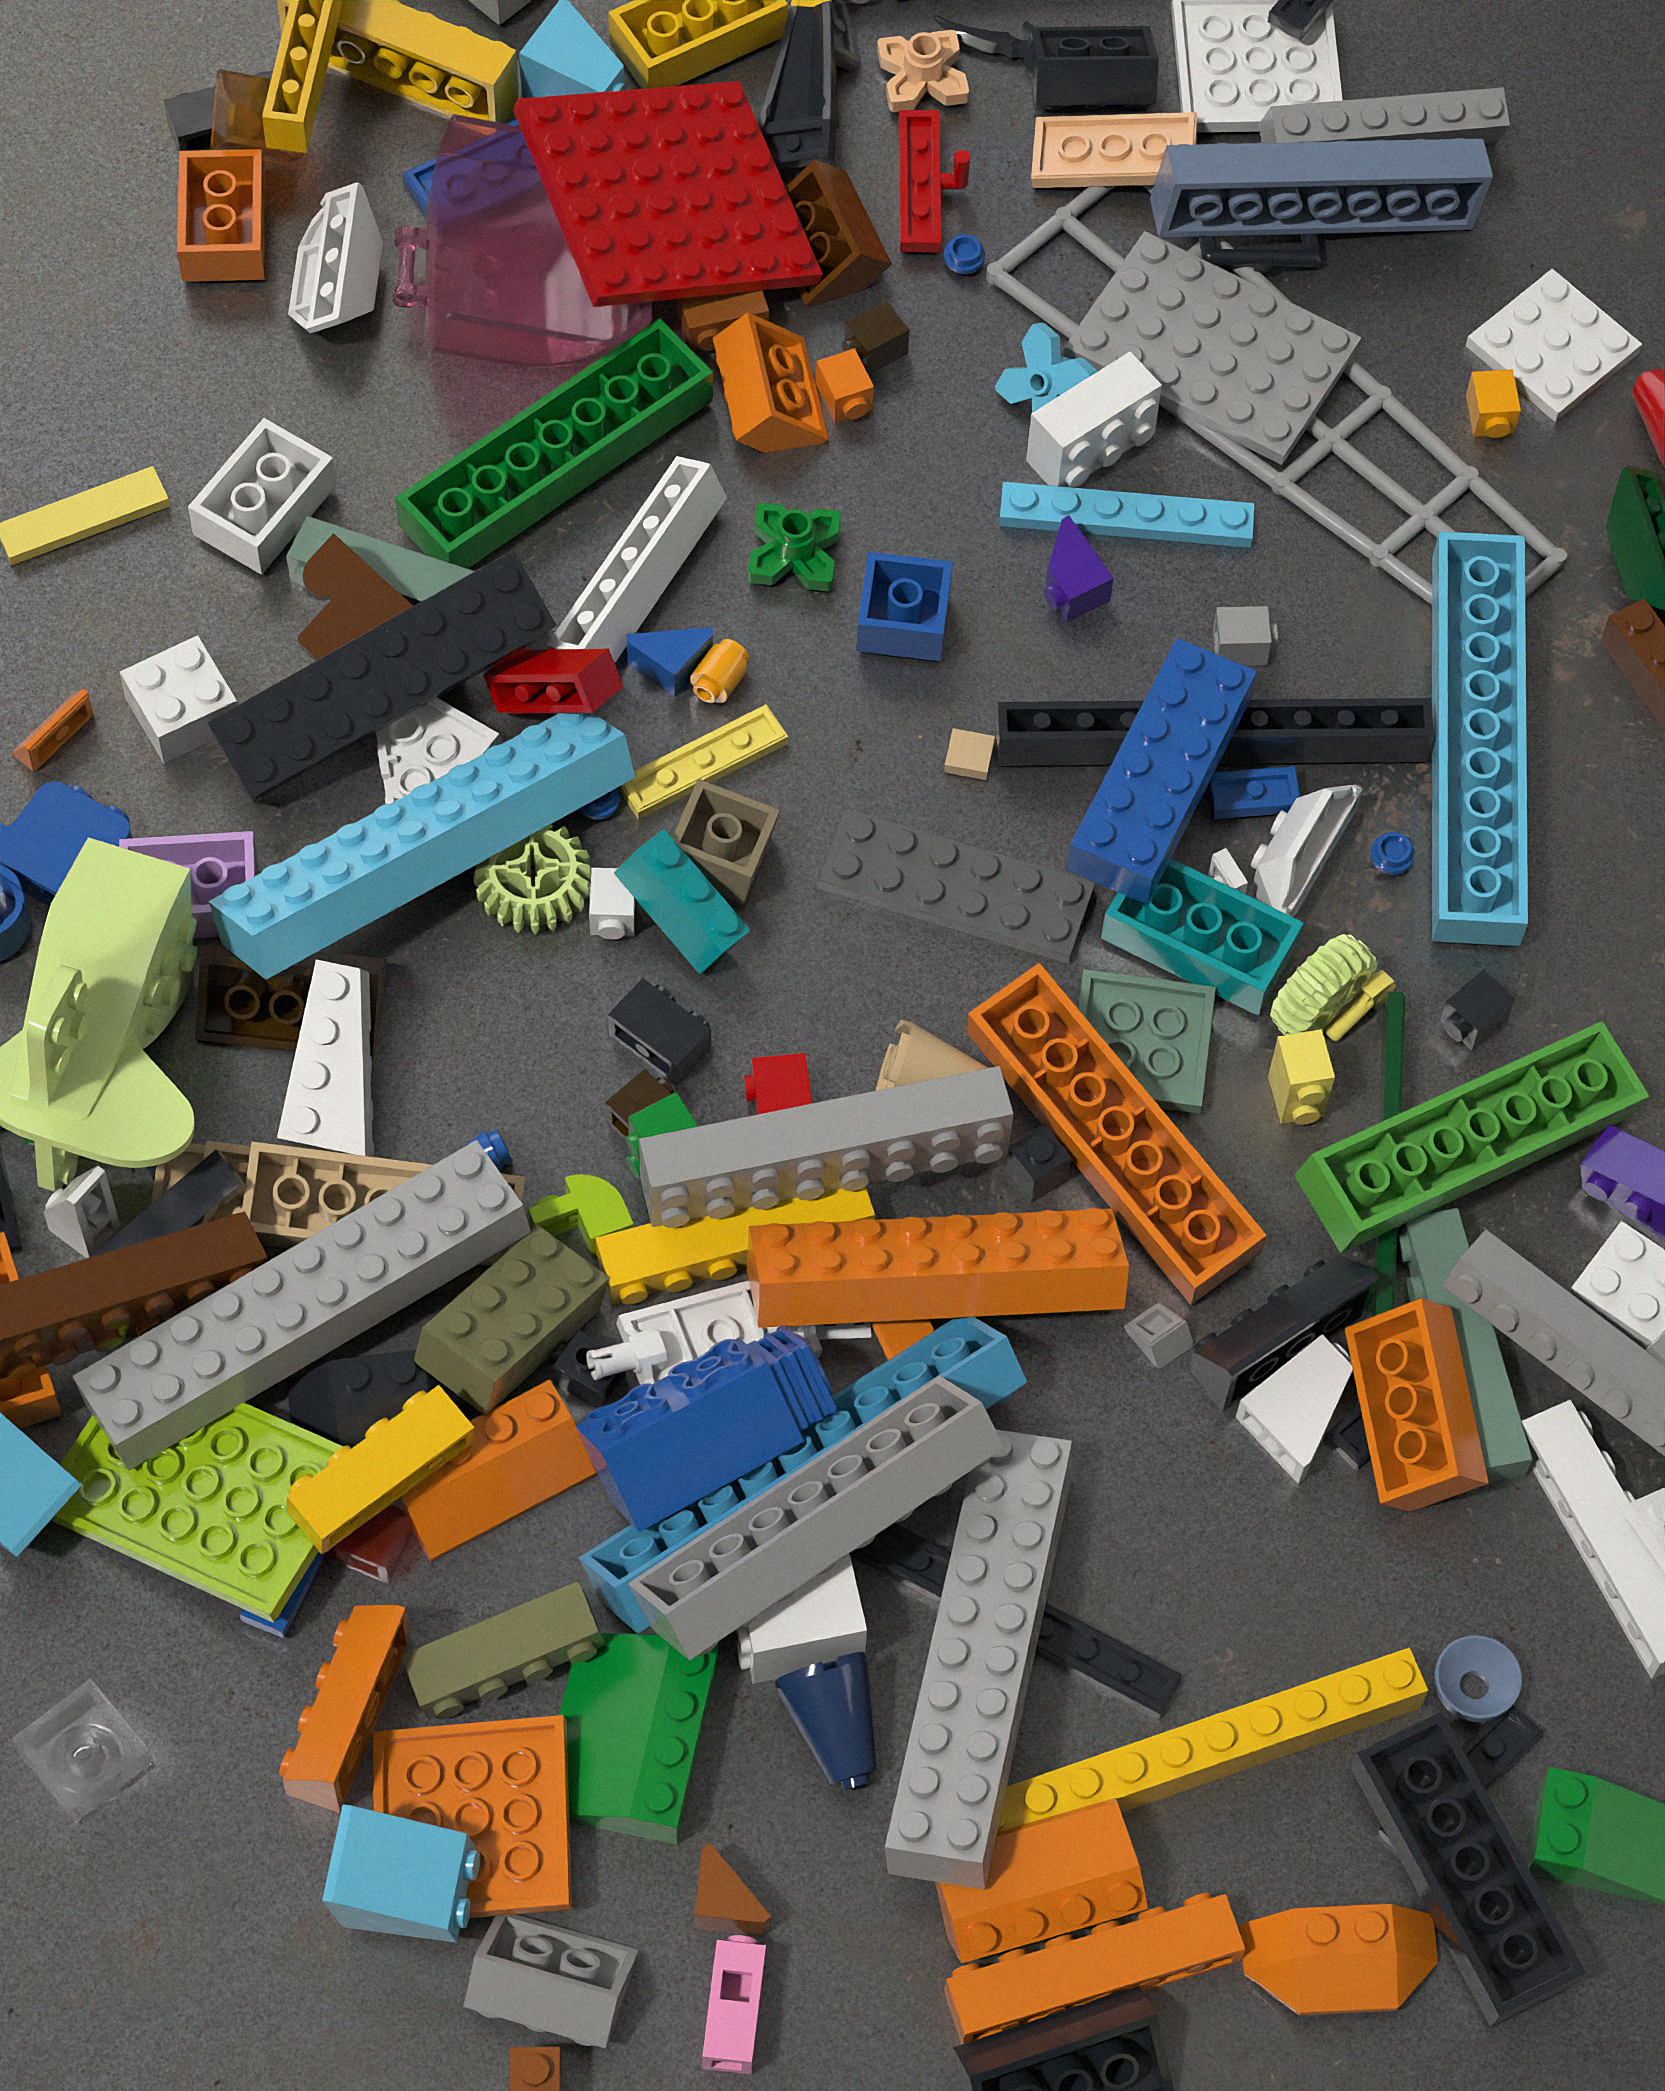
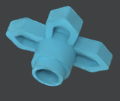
M1037 323L1031 325L1021 342L1027 367L1005 369L995 385V390L1010 404L1032 399V412H1035L1098 371L1083 357L1076 359L1061 357L1060 336L1047 324Z

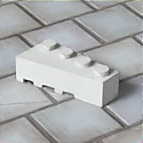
M315 961L277 1138L355 1155L374 1157V1142H372L373 1101H371L372 1056H370L369 1036L371 1031L369 972L331 962Z

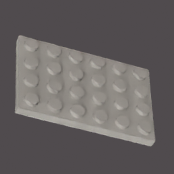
M1144 231L1064 346L1063 356L1070 359L1083 357L1097 371H1100L1131 351L1161 383L1160 405L1283 465L1359 349L1362 337Z

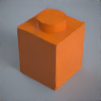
M855 348L816 361L815 384L834 423L846 419H858L867 412L873 411L874 385Z

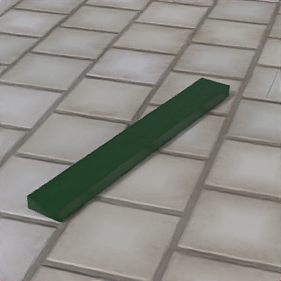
M1388 991L1383 1009L1379 1123L1400 1114L1402 1108L1406 999L1403 992ZM1397 1227L1374 1238L1373 1271L1379 1277V1281L1372 1299L1371 1317L1394 1309Z

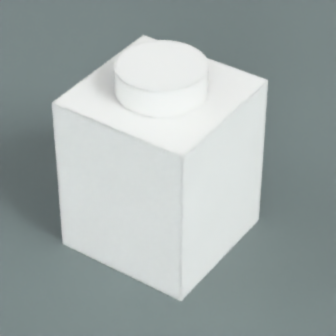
M591 868L590 935H599L605 939L634 936L636 899L614 874L618 868Z

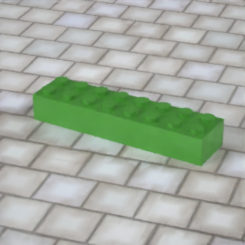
M1601 1021L1311 1154L1294 1176L1340 1253H1343L1605 1130L1609 1124L1613 1126L1630 1118L1650 1096L1604 1022Z

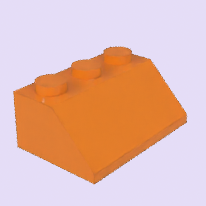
M748 312L713 337L717 355L716 362L720 369L724 386V397L728 403L732 421V432L736 441L767 453L823 444L829 440L804 337Z

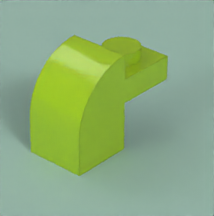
M576 1174L564 1177L566 1195L560 1197L558 1195L546 1196L537 1201L534 1206L528 1208L531 1231L539 1225L552 1236L579 1227L592 1258L596 1257L595 1238L634 1228L625 1202L617 1189L604 1179L592 1175Z

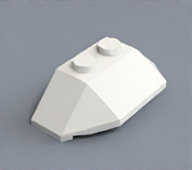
M359 182L325 193L320 203L323 206L322 209L312 219L298 246L288 315L309 333L344 323L374 310L383 241L364 188Z
M1357 785L1325 788L1296 798L1288 813L1283 810L1280 811L1270 831V834L1274 835L1269 846L1263 843L1259 846L1251 863V867L1256 869L1252 887L1258 901L1293 918L1295 917L1357 811L1363 788Z

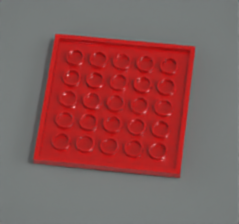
M740 81L520 98L516 100L513 108L514 114L593 307L818 285L823 275Z

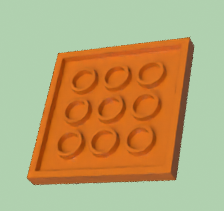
M564 1715L373 1732L374 1811L467 1833L476 1846V1850L480 1852L478 1875L475 1880H469L466 1898H469L471 1903L469 1918L572 1910L567 1721Z

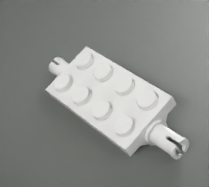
M748 1280L619 1315L616 1324L623 1343L598 1350H589L586 1355L589 1369L595 1368V1371H591L594 1380L632 1369L636 1373L640 1385L646 1383L653 1384L668 1376L669 1370L677 1364L700 1357L720 1341L726 1339L735 1340L739 1337L748 1344L754 1340H760L767 1333L771 1334L778 1327L758 1328ZM815 1325L785 1326L791 1332L801 1335L807 1341L816 1357L820 1356L822 1347L816 1335Z

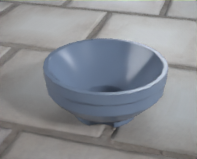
M1470 1635L1451 1642L1442 1651L1434 1671V1686L1440 1701L1452 1714L1471 1722H1487L1502 1716L1514 1705L1522 1686V1673L1517 1659L1504 1644L1486 1636ZM1468 1675L1482 1678L1487 1685V1694L1480 1699L1467 1697L1461 1691V1679Z

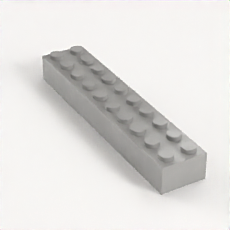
M475 1140L72 1377L88 1409L129 1471L530 1234L531 1230L524 1205L479 1142Z
M996 1430L1004 1449L993 1455L985 1466L971 1470L969 1473L885 1844L888 1874L985 1890L1074 1471L1071 1440Z

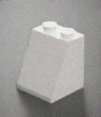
M849 1553L836 1561L834 1567L828 1572L814 1576L799 1586L790 1598L776 1602L759 1613L750 1625L736 1629L738 1638L736 1650L741 1670L750 1669L753 1684L775 1680L783 1675L819 1662L824 1664L837 1661L836 1657L863 1651L865 1653L867 1627Z

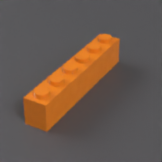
M1201 1893L1186 1899L1183 1902V1907L1166 1912L1165 1907H1155L1140 1913L1137 1916L1138 1920L1120 1926L1119 1921L1105 1922L1094 1927L1091 1930L1092 1934L1074 1940L1072 1935H1063L1046 1942L1045 1949L1027 1954L1026 1949H1017L1001 1955L998 1958L999 1963L981 1968L979 1963H971L951 1972L952 1977L946 1978L944 1993L961 2045L1138 1985L1144 1992L1241 1962L1245 1946L1226 1894L1212 1898L1211 1893Z

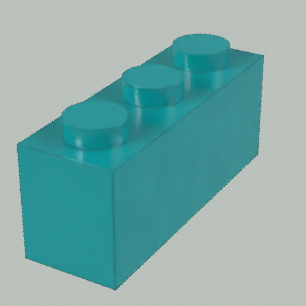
M665 829L638 848L614 872L616 877L699 974L726 954L751 931Z

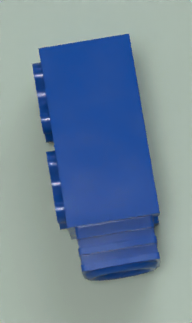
M782 1325L771 1334L767 1333L760 1340H754L748 1344L739 1337L735 1340L726 1339L720 1341L700 1357L682 1362L671 1368L668 1376L653 1384L639 1385L629 1391L619 1401L591 1411L585 1417V1421L575 1427L613 1506L638 1532H641L803 1443L804 1440L800 1432L808 1428V1425L823 1420V1417L836 1413L837 1408L832 1400L830 1383L815 1353L801 1335L791 1332Z

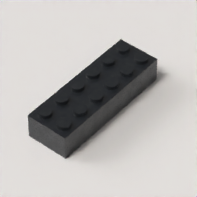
M1442 1710L1356 1752L1350 1768L1490 2027L1576 1984L1586 1972Z

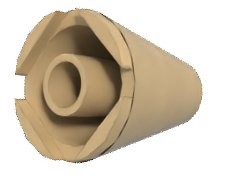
M901 1019L894 1031L901 1034L899 1044L897 1046L889 1043L875 1091L986 1069L988 1067L915 1023Z

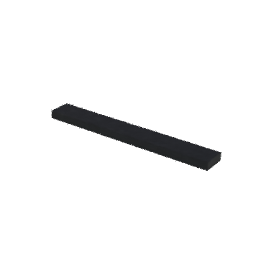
M893 1523L876 1534L871 1543L862 1548L854 1549L849 1553L850 1556L940 1603L951 1552ZM1045 1604L1035 1654L1145 1713L1160 1719L1181 1681L1182 1674L1050 1604Z

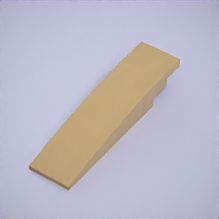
M206 1141L205 1145L190 1143L180 1155L156 1166L151 1204L217 1149L224 1154L247 1187L205 1223L245 1211L261 1245L292 1248L432 1165L260 1142H251V1146ZM502 1174L522 1202L525 1176ZM517 1241L479 1264H495L517 1244Z

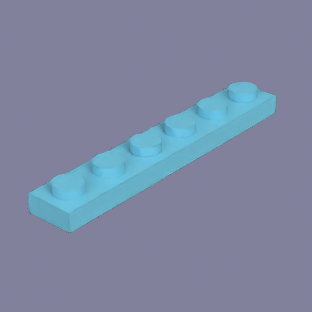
M1003 482L999 526L1059 531L1061 520L1070 516L1081 533L1251 548L1254 503Z

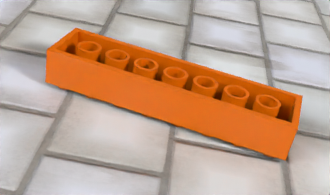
M1040 963L968 1013L966 1033L994 1067L1000 1066L1003 1078L1040 1123L1047 1125L1071 1156L1072 1162L1110 1208L1113 1209L1114 1213L1190 1305L1262 1253L1267 1237L1264 1231Z
M1113 1209L1044 1210L1028 1213L1000 1212L996 1214L966 1216L957 1214L945 1217H906L903 1219L883 1220L861 1219L858 1221L842 1222L816 1221L800 1224L771 1223L749 1226L747 1273L758 1328L780 1327L782 1325L802 1326L1125 1309L1129 1263Z

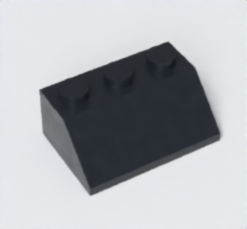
M1150 26L1030 27L1032 90L1036 106H1043L1047 109H1061L1066 105H1083L1086 108L1099 109L1105 105L1122 104L1128 108H1141L1145 104H1156L1159 58Z

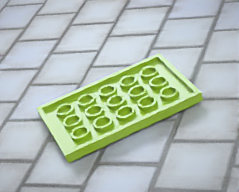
M243 1402L128 1471L92 1415L60 1464L62 1468L81 1484V1487L54 1515L51 1521L274 1623L319 1552L287 1513L289 1489L302 1476L308 1473L315 1476L326 1468L329 1458L344 1446Z

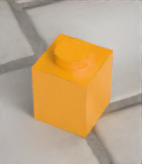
M1513 369L1472 372L1466 399L1473 437L1489 436L1499 438L1515 434L1521 408Z

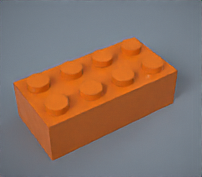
M1420 1298L1346 1327L1345 1333L1380 1504L1411 1512L1489 1484L1451 1307Z

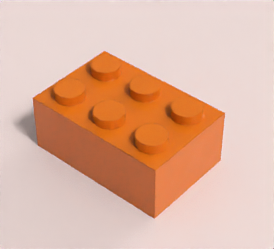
M262 149L179 151L177 255L182 282L265 280L266 177Z

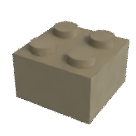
M698 779L672 838L723 898L744 905L772 839L780 810Z

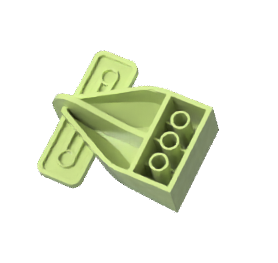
M89 837L50 905L39 946L23 1030L0 1047V1126L14 1134L34 1141L38 1187L53 1192L62 1188L64 1184L69 1185L73 1180L77 1170V1158L79 1155L120 1167L141 1168L155 1166L180 1155L189 1146L195 1130L194 1113L189 1101L143 1051L169 1024L194 983L193 966L197 958L198 949L196 946H193V936L197 920L192 917L190 868Z

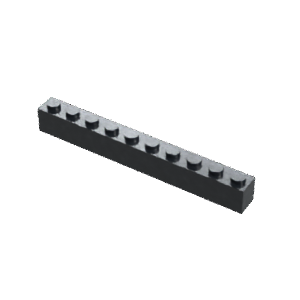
M1431 698L1250 700L1219 764L1427 762L1435 736ZM1144 701L998 702L995 721L996 766L1111 765Z

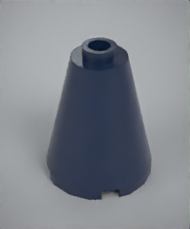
M864 1651L836 1657L837 1661L824 1664L819 1662L783 1675L774 1681L779 1697L830 1784L836 1785L841 1783L843 1791L852 1790L871 1783L868 1774L877 1771L868 1661Z

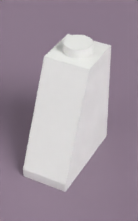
M1323 1334L1242 1398L1236 1414L1238 1421L1298 1484L1308 1474L1349 1384L1353 1371L1348 1353L1339 1344H1331Z

